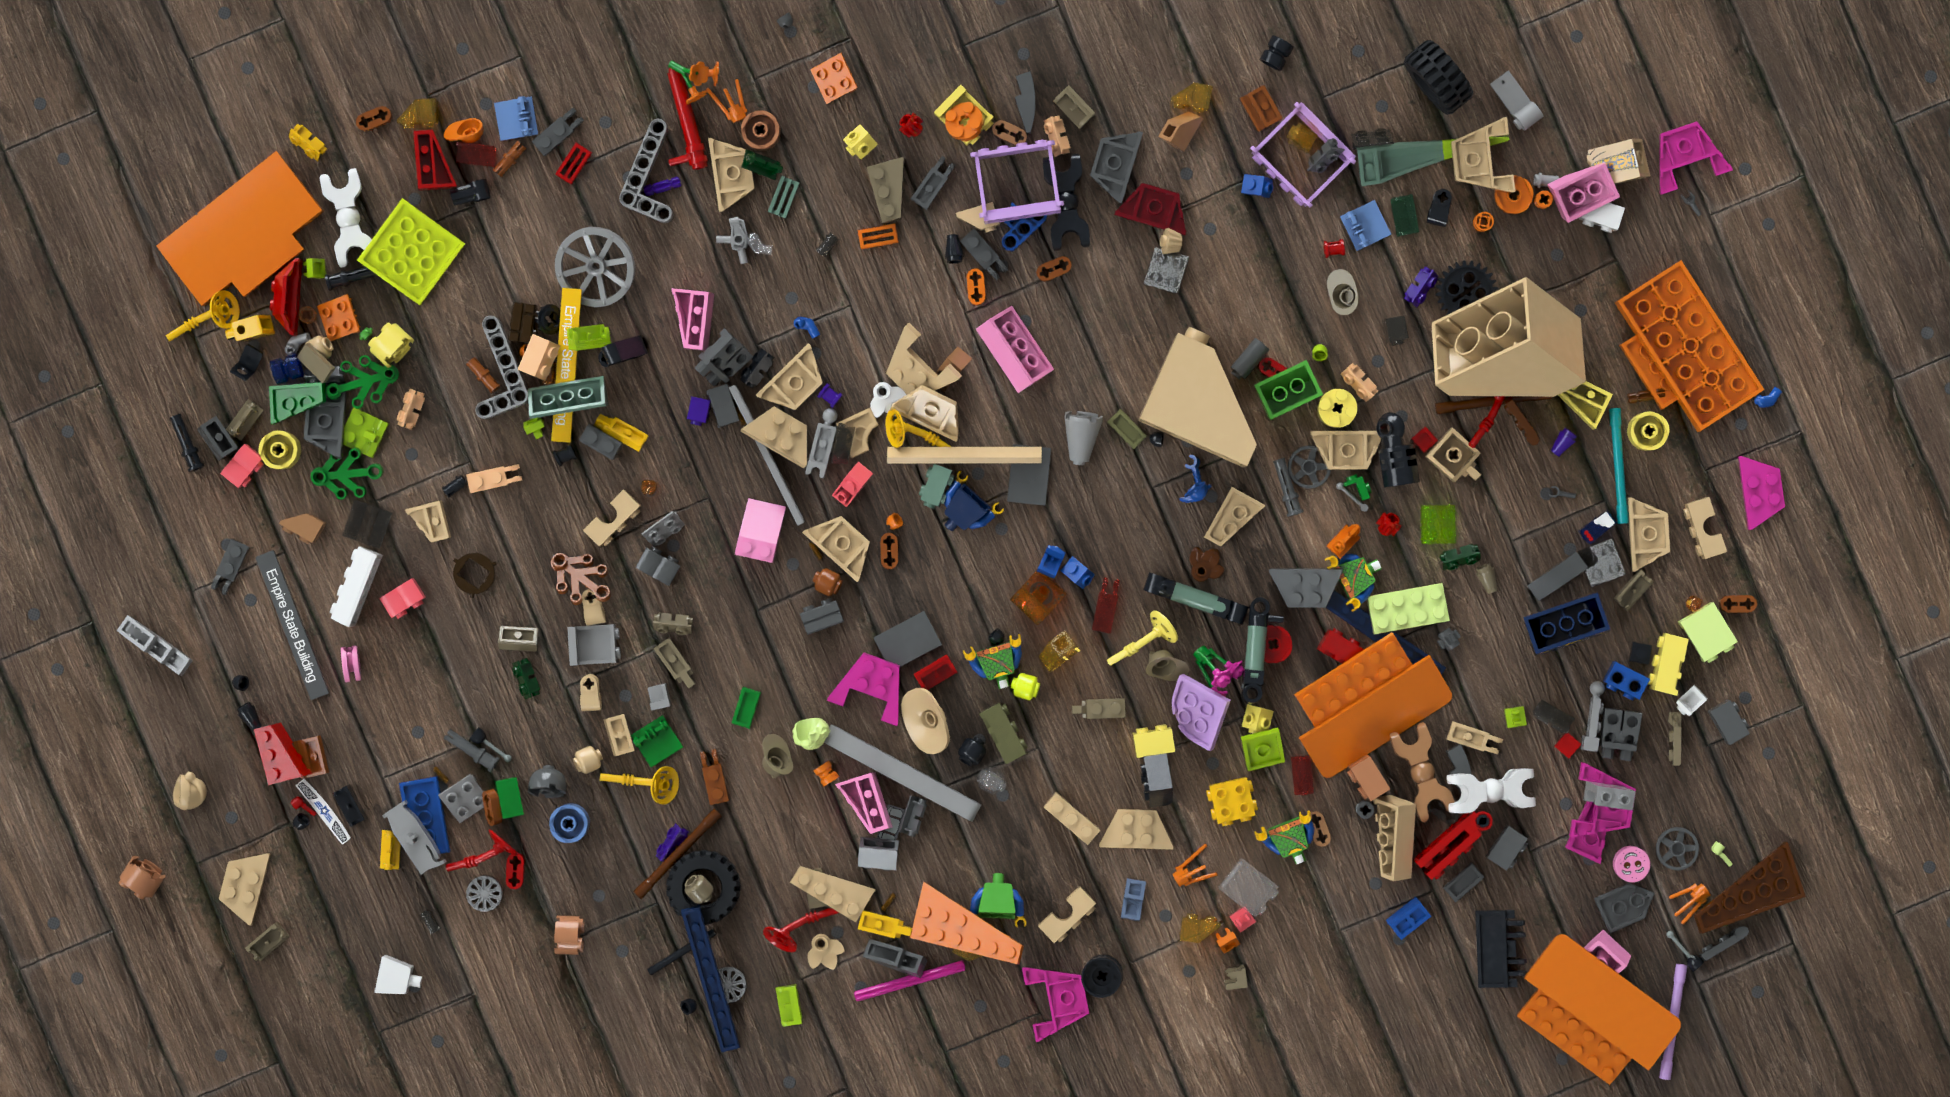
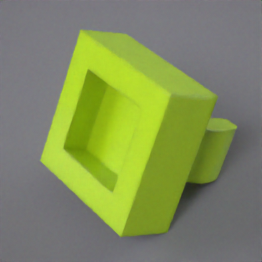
M306 259L303 266H307V273H303V275L307 276V278H325V259Z
M542 417L532 418L523 422L527 435L533 432L536 440L543 437L541 428L544 427V421Z
M1524 706L1504 709L1507 728L1527 725Z

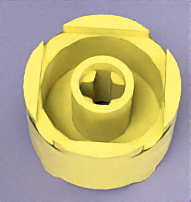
M388 322L381 329L382 333L378 337L372 338L368 345L371 347L370 352L389 368L392 367L390 363L393 361L398 363L411 348L409 343H413L414 339L396 323L391 325Z
M1333 389L1321 396L1317 406V413L1325 425L1332 428H1341L1354 420L1357 414V403L1353 395L1348 391ZM1335 403L1336 405H1341L1342 407L1340 409V414L1338 412H1333L1332 410L1335 407Z
M1650 411L1637 414L1628 424V438L1637 449L1644 451L1658 449L1664 445L1669 436L1668 422L1663 416ZM1646 426L1647 428L1652 429V432H1650V436L1648 434H1645L1644 432L1646 430Z
M273 431L262 438L259 444V454L268 467L288 469L293 467L300 458V441L289 432ZM277 447L284 449L283 453L279 454L276 451Z

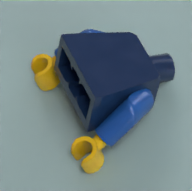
M962 471L957 473V480L953 481L946 491L944 503L946 510L944 513L949 519L945 526L950 531H954L958 526L962 530L984 527L995 518V514H1001L1004 511L1003 508L1000 512H997L995 506L999 503L993 504L991 508L966 484L961 485V483H965L968 480V475L963 480L959 478Z

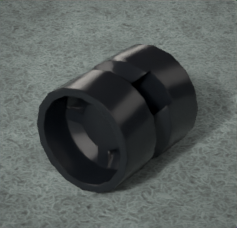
M1272 35L1268 42L1269 50H1264L1259 60L1275 70L1282 71L1286 63L1284 57H1289L1294 46Z

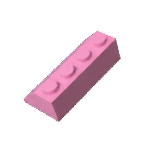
M1012 306L976 328V331L1018 393L1054 370Z

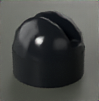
M1153 432L1149 438L1151 444L1156 447H1162L1164 432Z
M996 628L988 637V640L995 645H1000L1005 639L1003 632L999 628Z
M237 675L233 678L232 685L237 690L245 691L249 686V679L247 676Z
M299 813L293 819V827H296L297 830H303L310 824V820L305 814Z
M691 998L681 1001L680 1007L685 1015L694 1013L697 1009L696 1001Z

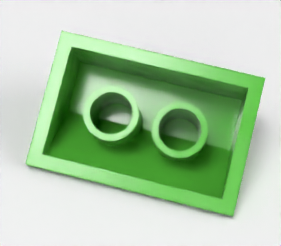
M1307 360L1254 385L1269 420L1277 418L1323 395Z

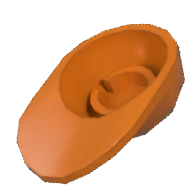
M476 118L454 122L445 130L444 139L474 143L483 135V124Z

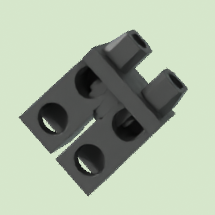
M725 328L719 333L721 337L712 346H709L704 353L702 352L699 355L701 361L695 367L703 377L711 370L705 378L713 386L721 380L727 383L730 380L729 377H732L753 358L747 348Z
M1603 707L1599 746L1602 747V757L1613 759L1614 749H1620V760L1631 761L1633 751L1636 752L1642 713Z

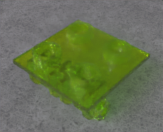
M1421 505L1420 529L1422 531L1420 540H1422V544L1456 543L1455 505Z

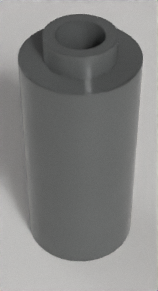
M1254 338L1230 367L1233 370L1231 374L1239 380L1241 378L1246 379L1270 349L1257 338Z

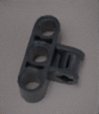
M638 335L602 347L598 359L602 366L609 367L641 357L648 352L642 336Z

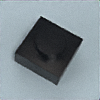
M1632 642L1629 661L1649 664L1652 645Z

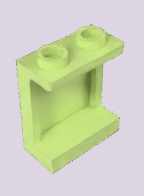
M1709 602L1678 621V624L1684 629L1700 655L1702 662L1707 661L1710 663L1718 658L1717 654L1722 651L1726 653L1735 648L1733 644L1738 642L1714 602Z

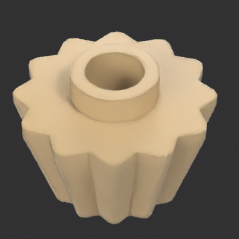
M1165 228L1163 235L1160 237L1162 254L1175 253L1181 250L1182 236L1180 233Z

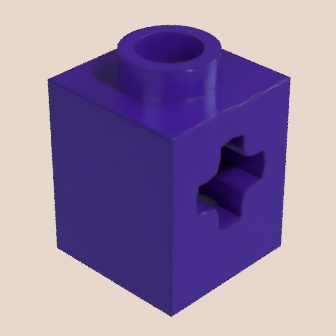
M691 396L687 419L691 420L690 424L702 426V422L707 423L711 407L710 400Z

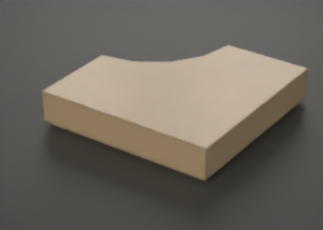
M871 408L836 423L851 458L869 451V435L878 426Z

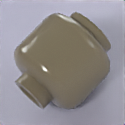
M693 875L685 883V893L694 903H706L712 898L713 885L703 875Z

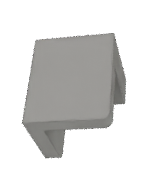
M666 683L648 688L651 711L671 706Z

